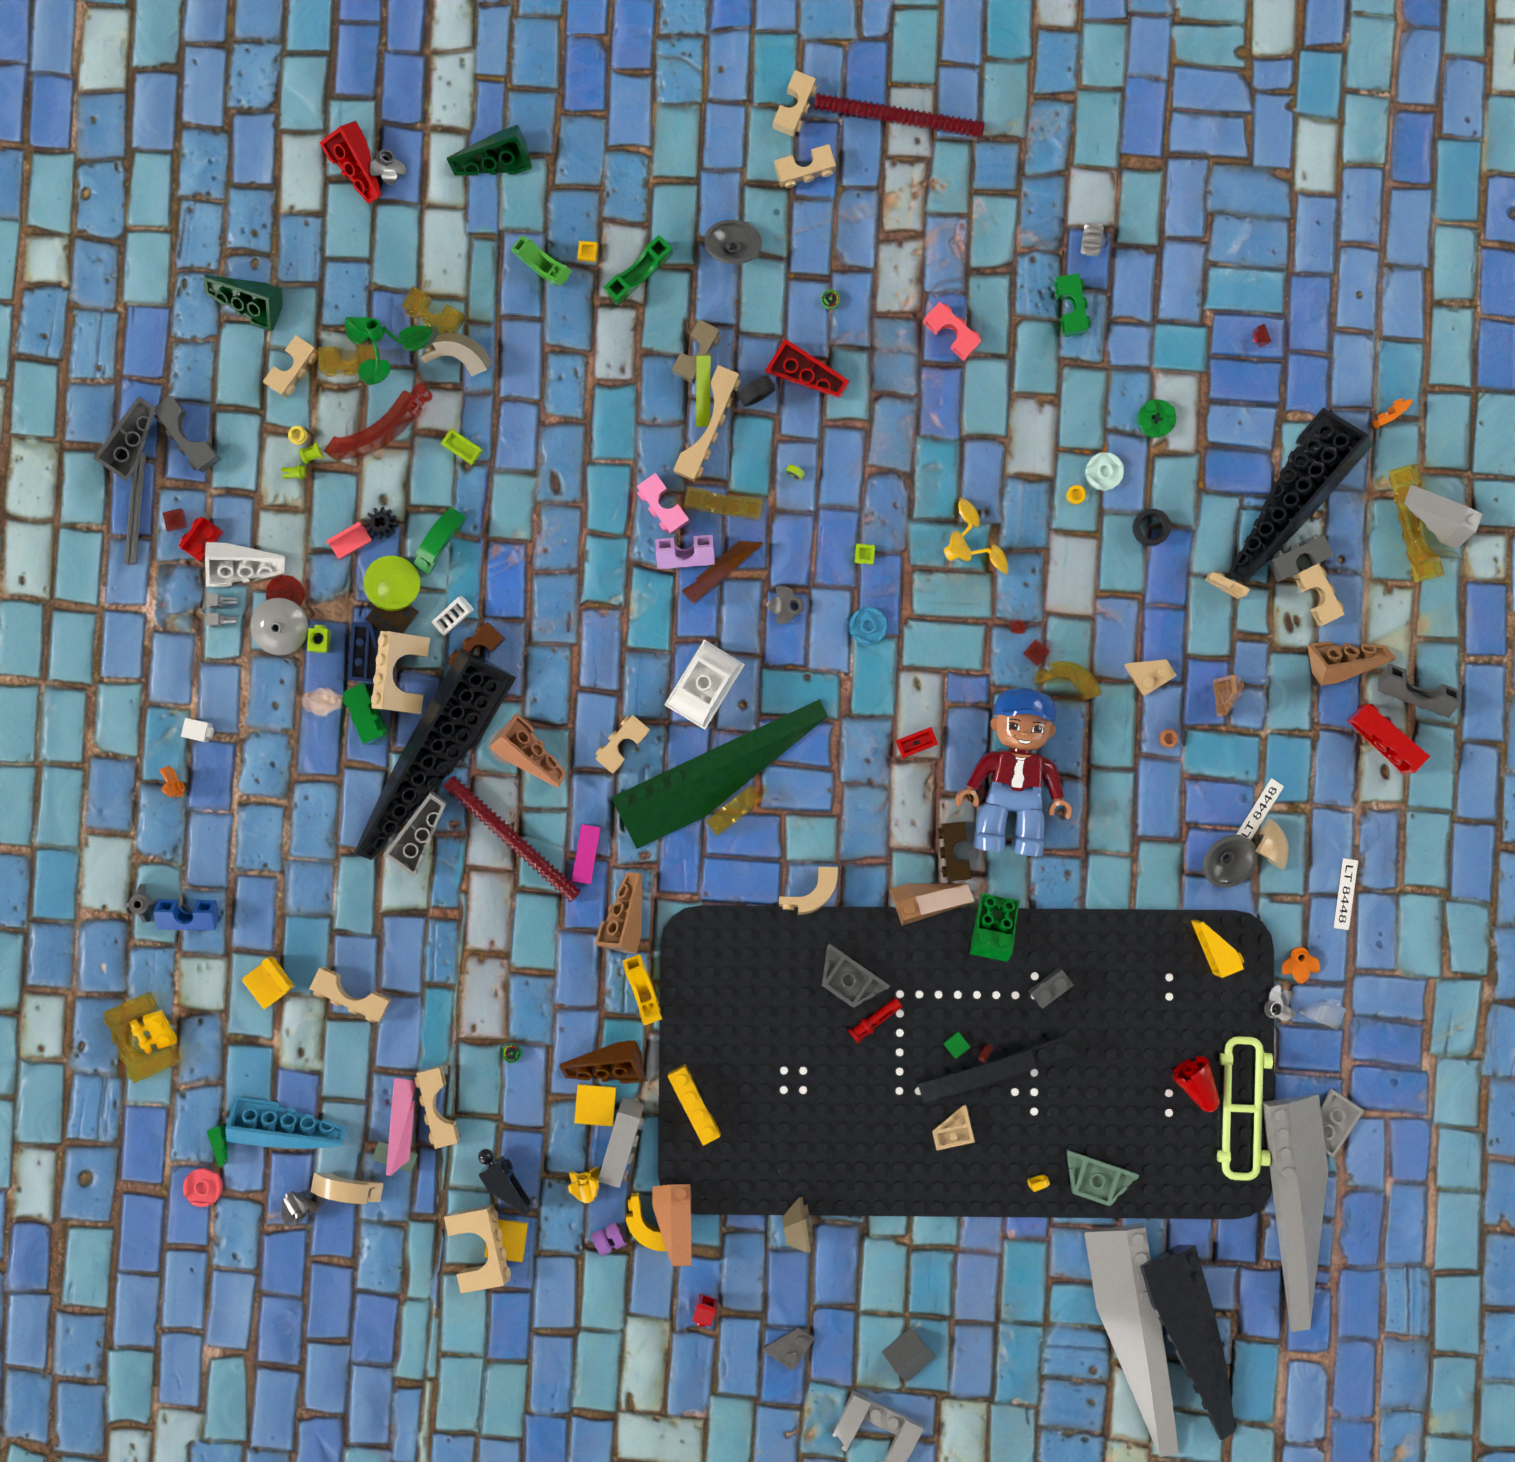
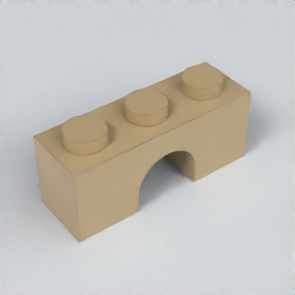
M796 70L794 71L787 88V94L795 97L798 103L791 108L779 106L773 120V129L794 137L796 131H800L803 124L801 118L803 114L807 115L810 108L809 99L810 97L814 98L818 88L815 86L816 78Z
M830 144L811 149L812 163L807 167L798 166L793 155L774 160V167L780 187L791 188L796 186V183L802 181L808 183L819 176H831L835 172L836 164Z
M297 335L294 336L285 349L293 357L292 367L287 371H281L273 366L263 380L267 386L284 398L293 394L296 389V383L305 377L306 369L318 357V351Z
M1319 563L1293 575L1301 593L1309 589H1314L1319 593V604L1310 610L1318 626H1322L1345 614L1343 612V604L1339 600L1337 601L1334 595L1335 589L1331 583H1328L1326 571Z
M634 715L631 717L627 716L620 724L622 728L618 732L615 730L609 736L608 740L610 742L606 746L602 745L595 753L598 755L595 759L612 774L626 760L619 752V744L625 739H631L639 745L651 731Z

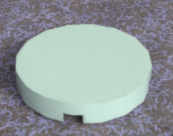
M1098 453L1086 465V479L1097 490H1112L1123 479L1124 467L1121 460L1114 454Z

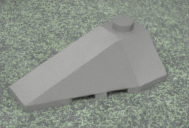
M1410 485L1404 502L1417 518H1421L1426 524V528L1437 536L1436 539L1440 543L1452 549L1459 548L1477 531L1482 517V513L1468 506L1414 485Z

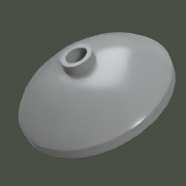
M286 598L266 600L256 608L251 618L250 628L253 639L261 649L270 654H290L303 645L308 635L309 625L306 614L298 604ZM274 624L278 625V631L273 629Z

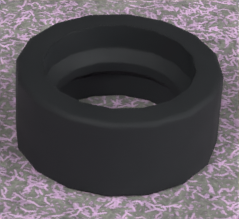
M762 376L740 389L737 395L744 407H748L768 397L775 391V386L769 376Z
M1147 509L1135 518L1132 526L1133 534L1141 544L1156 546L1165 541L1169 536L1171 522L1163 511ZM1150 516L1157 517L1163 525L1160 536L1153 539L1145 537L1141 532L1142 521Z

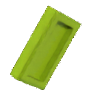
M452 428L440 443L472 466L483 452V449Z

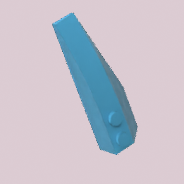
M236 1096L225 1128L227 1142L274 1148L308 1149L343 1146L346 1134V1127L327 1120L315 1119L310 1114L298 1113L296 1109L290 1107L288 1109L284 1108L277 1102Z

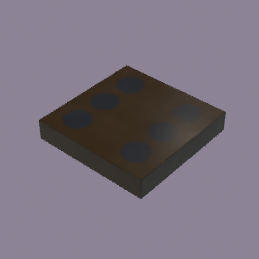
M411 605L398 611H386L375 606L365 620L373 623V626L380 631L404 634L419 611Z

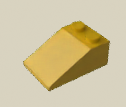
M1195 919L1191 921L1214 975L1224 978L1244 969L1242 965L1244 960L1240 952L1237 953L1232 946L1204 922Z

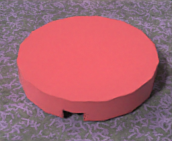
M206 1167L197 1168L190 1172L183 1183L185 1198L190 1201L189 1203L197 1207H207L216 1202L221 1196L223 1189L219 1174L213 1169Z

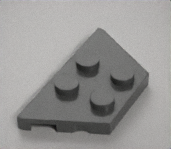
M828 943L822 978L823 987L853 1008L878 993L889 989V984Z

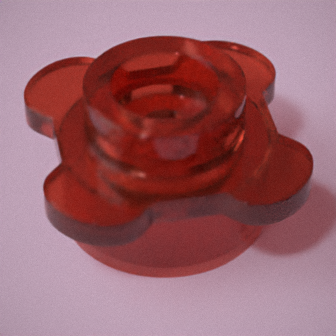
M1013 620V622H1009L1010 632L1024 634L1026 629H1028V624H1025L1023 620Z

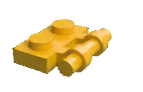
M162 1010L144 1015L143 1023L139 1024L137 1020L130 1022L131 1031L134 1036H137L138 1044L141 1049H144L146 1054L153 1051L152 1044H156L157 1048L161 1049L177 1043V1037ZM149 1031L151 1036L146 1037L144 1032Z

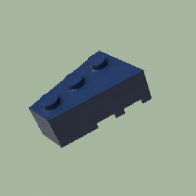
M351 622L348 680L373 682L379 647L373 623Z

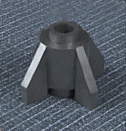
M139 884L136 895L132 896L129 903H124V907H129L145 923L149 922L148 912L151 911L154 904H157L158 900H153L149 894H145L147 893L146 884Z
M291 1191L284 1196L285 1199L282 1201L281 1220L284 1225L292 1222L295 1227L299 1224L300 1220L307 1217L308 1214L317 1212L319 1209L315 1202L303 1196L300 1192Z

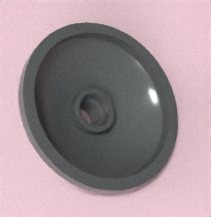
M724 220L712 225L705 235V247L708 253L716 260L726 264L738 265L747 263L758 256L762 247V238L759 232L746 222Z
M1229 835L1219 839L1209 848L1204 857L1203 872L1205 877L1217 887L1227 888L1240 884L1255 869L1258 859V853L1255 852L1256 846L1249 838L1242 835Z

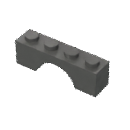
M170 395L155 406V419L161 425H165L167 428L165 432L172 440L175 439L179 445L176 447L183 455L186 454L190 459L188 463L194 470H199L203 473L221 460L208 442H191L186 438L183 432V422L187 412L175 397Z
M1388 663L1378 678L1377 691L1403 702L1416 705L1421 709L1434 712L1439 716L1450 718L1461 703V690L1445 684L1432 689L1415 687L1408 681L1406 669Z

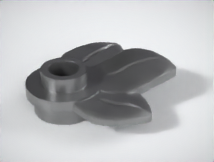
M389 150L378 152L376 159L371 161L369 166L370 174L372 176H380L388 185H394L398 175L407 174L404 164L396 160L394 154Z
M777 586L776 592L778 597L768 601L766 607L772 613L777 614L776 623L786 624L794 616L802 613L804 603L801 598L794 595L793 590L789 587ZM792 603L798 604V608L796 610H793L791 608Z
M1279 984L1273 986L1269 992V1000L1264 1006L1266 1016L1278 1018L1282 1021L1293 1018L1295 1012L1288 1005L1294 993L1281 990Z

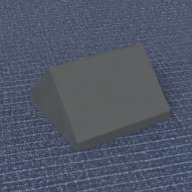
M909 1327L882 1351L894 1371L907 1382L937 1357L912 1327Z

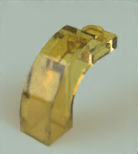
M1058 661L1049 663V672L1047 669L1036 672L1037 676L1032 677L1034 685L1053 678H1063L1070 681L1076 688L1080 702L1102 695L1093 675L1084 667L1073 662Z

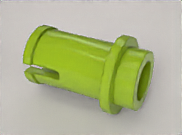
M301 464L295 467L281 468V473L289 472V474H281L283 479L299 478L302 480L304 477H307L306 466Z

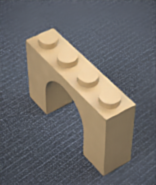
M380 631L371 708L421 714L423 695L401 691L394 683L393 668L396 661L404 655L428 657L430 638Z
M494 1204L447 1214L444 1220L448 1236L475 1233L483 1238L489 1251L488 1260L485 1265L465 1268L456 1274L460 1293L500 1287L508 1283L511 1271L507 1267V1253L502 1245V1231L498 1227V1213L494 1208Z

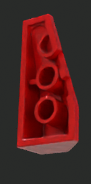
M356 121L338 127L319 142L329 161L333 165L337 164L342 170L341 174L353 182L354 189L368 204L382 196L377 177L370 174L371 155L366 138Z

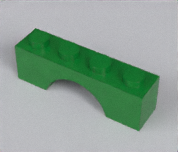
M658 235L645 247L640 257L627 270L616 274L603 287L605 293L619 306L673 255L672 247Z

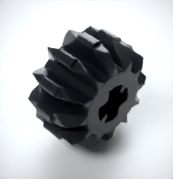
M381 507L380 512L377 508H373L375 514L373 515L368 512L367 515L371 519L365 520L366 524H370L366 527V530L371 531L370 535L372 537L377 535L379 540H382L383 534L387 539L390 538L388 532L395 534V530L392 527H398V524L393 522L397 519V516L392 515V510L390 509L386 511L385 507ZM379 520L383 521V522L385 523V525H384V526L379 525V524H378V521H379Z

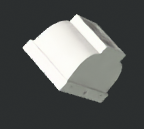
M703 640L664 705L706 730L745 664Z

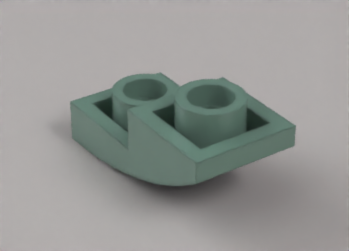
M378 1141L372 1160L387 1165L388 1144ZM410 1152V1161L399 1169L411 1173L418 1154Z

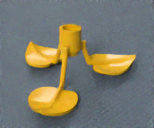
M960 497L958 503L959 512L968 523V528L962 534L958 531L952 533L949 546L944 548L945 556L950 561L958 557L964 561L971 560V555L987 552L993 565L1002 573L1008 575L1006 556L997 545L993 544L990 548L971 551L964 536L973 526H979L980 519L975 507L969 501Z

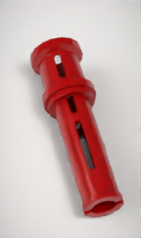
M895 997L867 1020L866 1018L862 1019L859 1025L848 1031L859 1044L861 1039L869 1033H874V1028L903 1006Z

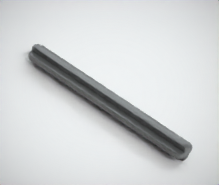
M143 452L138 467L132 474L124 558V563L127 565H135L137 557L146 454Z

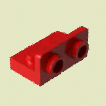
M200 516L192 522L191 530L188 534L186 533L181 537L178 547L202 563L205 559L206 542H217L224 531Z

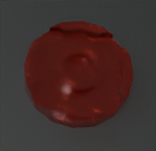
M278 575L268 583L266 588V600L286 598L299 606L304 601V587L293 576Z

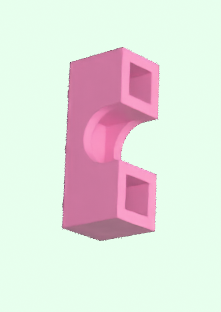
M656 473L637 486L639 490L637 495L642 502H648L650 505L648 510L654 518L658 516L661 521L659 525L665 533L669 532L672 535L690 522L678 504L670 509L662 508L659 505V499L667 492V488Z

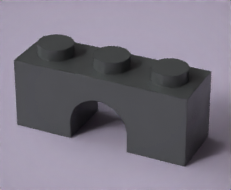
M1316 534L1306 539L1307 543L1302 546L1300 543L1289 547L1290 551L1285 554L1283 551L1274 554L1273 559L1268 561V564L1276 581H1282L1299 573L1296 565V560L1299 556H1305L1311 566L1333 557L1334 554L1325 536L1323 535L1318 538Z

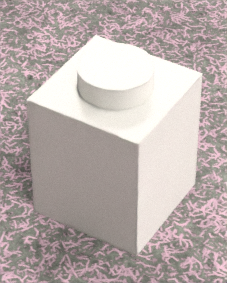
M185 718L181 737L209 742V739L214 734L213 724Z

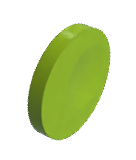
M384 556L371 563L366 570L364 591L368 599L378 608L386 611L402 610L410 606L418 596L420 577L416 568L408 560L398 556Z

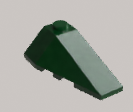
M519 125L501 130L447 157V161L455 176L478 175L479 173H490V175L508 173V175H515L532 169L526 140Z
M210 275L203 276L205 294L223 306H230L237 315H243L248 318L252 325L268 331L274 330L283 306L282 288L264 282Z

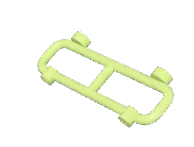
M1238 1036L1228 1040L1225 1052L1220 1053L1219 1057L1220 1065H1224L1222 1150L1217 1151V1161L1222 1162L1223 1173L1229 1179L1248 1181L1258 1176L1261 1166H1270V1151L1261 1150L1263 1068L1272 1069L1273 1056L1272 1053H1264L1263 1045L1258 1039ZM1236 1044L1253 1045L1256 1049L1254 1105L1231 1104L1232 1050ZM1231 1112L1254 1113L1253 1169L1249 1173L1233 1172L1230 1169Z

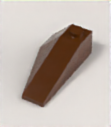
M636 1040L616 1042L563 1062L559 1066L565 1078L590 1080L593 1077L602 1079V1082H608V1079L620 1080L619 1083L623 1084L645 1081L642 1054Z

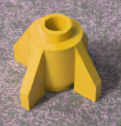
M595 1167L589 1173L578 1174L573 1171L569 1172L570 1180L572 1181L568 1185L569 1192L579 1201L590 1203L597 1197L599 1190V1168Z

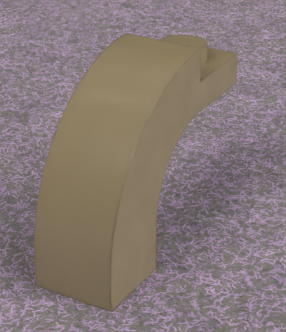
M458 333L438 335L433 343L424 348L425 351L421 355L424 363L441 356H453L466 366L471 376L488 370L493 362L486 350L478 342Z

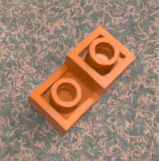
M1404 398L1394 401L1393 406L1388 408V412L1378 415V419L1373 422L1374 428L1382 427L1399 417L1412 404V398L1406 401Z

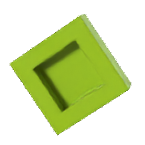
M856 544L854 563L873 565L875 545Z

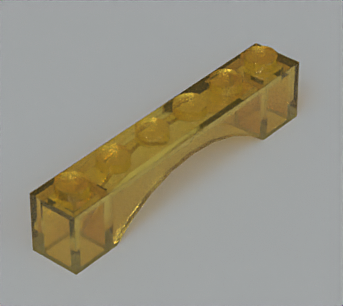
M1411 464L1390 470L1389 482L1394 491L1393 500L1398 508V520L1403 530L1402 538L1406 543V555L1410 560L1412 578L1415 582H1421L1445 576L1440 556L1433 552L1426 544L1420 533L1417 517L1404 504L1410 485L1421 488L1423 484L1419 464Z

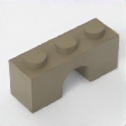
M699 319L690 334V339L700 346V350L694 356L680 353L672 368V373L693 384L696 379V356L712 355L710 353L712 347H716L721 339L719 329Z

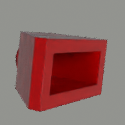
M699 1294L692 1321L701 1327L711 1326L717 1311L718 1299Z

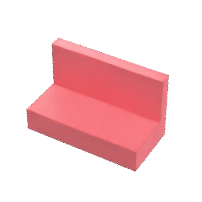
M358 522L329 538L326 542L332 547L337 558L341 560L373 542L365 526Z

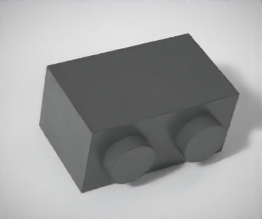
M1057 968L1029 989L1028 992L1043 1009L1074 985L1064 971Z

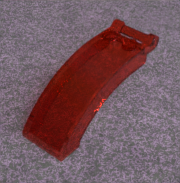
M418 383L411 393L403 391L389 411L376 423L350 436L339 438L334 436L324 452L334 460H346L367 455L384 447L397 438L414 418L420 416L424 403L432 400V393L427 390L423 383Z

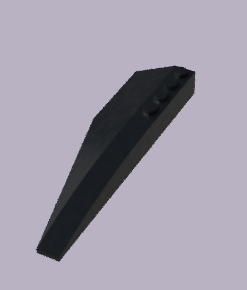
M461 648L395 764L354 852L356 855L372 860L388 843L390 836L393 833L396 834L401 829V824L406 819L409 820L414 814L413 811L423 803L431 791L434 792L441 785V780L447 774L450 775L454 770L453 767L467 756L466 753L472 747L474 748L479 743L516 679L514 675L484 658Z

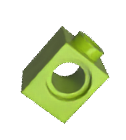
M314 625V628H308L307 651L312 653H331L332 630L326 629L325 625ZM318 634H322L324 637L323 642L317 644L315 640Z

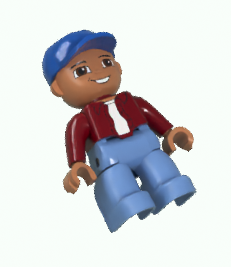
M1013 688L1005 690L999 695L994 706V715L997 717L992 718L990 722L991 728L996 731L999 741L1004 746L1009 747V750L998 749L982 756L966 784L968 787L962 788L957 792L955 803L957 807L961 806L964 795L972 794V805L978 807L979 797L976 790L980 789L985 779L992 773L984 803L980 805L976 815L973 835L974 847L986 851L1004 852L1008 814H1016L1011 850L1021 855L1041 857L1044 851L1043 838L1045 830V819L1041 810L1042 779L1045 781L1051 799H1053L1049 804L1047 814L1054 816V809L1058 805L1064 806L1063 815L1067 820L1072 814L1070 804L1063 800L1064 793L1056 765L1049 758L1032 752V750H1038L1043 747L1048 738L1053 737L1056 727L1051 723L1055 722L1056 708L1051 697L1043 692L1029 688Z

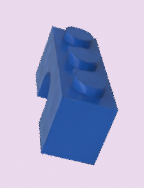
M158 899L153 912L157 930L215 931L219 921L216 900H197L193 911L189 912L180 908L178 900Z

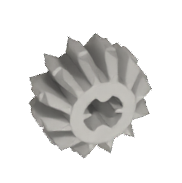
M1097 223L1085 224L1081 243L1082 254L1098 256L1103 236L1102 225Z

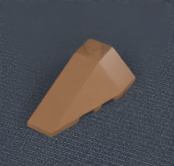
M1229 675L1213 679L1217 717L1226 716L1241 698L1242 691H1244V682L1239 675Z
M907 883L889 889L902 926L975 902L968 884Z

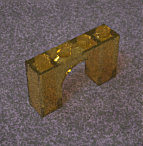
M152 992L140 995L103 1012L104 1023L111 1030V1039L117 1045L120 1051L119 1058L125 1063L127 1076L133 1083L182 1062L174 1044L158 1052L146 1054L138 1051L131 1043L130 1022L159 1009Z

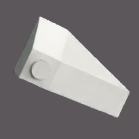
M206 542V587L232 586V583L243 581V583L250 582L252 578L260 577L263 579L285 574V556L229 543Z

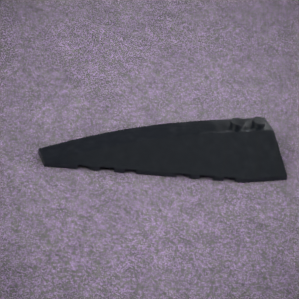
M1324 407L1296 440L1298 445L1294 451L1290 452L1285 467L1279 473V479L1274 483L1261 508L1258 519L1253 524L1250 535L1244 541L1245 545L1239 551L1229 571L1231 576L1245 584L1285 545L1372 447L1370 436Z

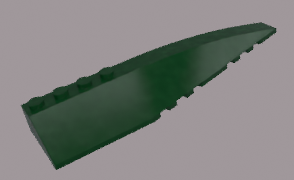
M821 700L810 703L612 796L613 803L636 849L710 814L828 717Z

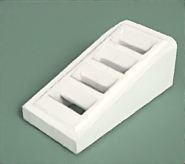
M460 596L432 621V624L445 636L474 611V608L463 596ZM452 609H454L460 616L457 617L452 611ZM446 614L453 619V623L447 618ZM443 619L449 627L446 628L439 620Z

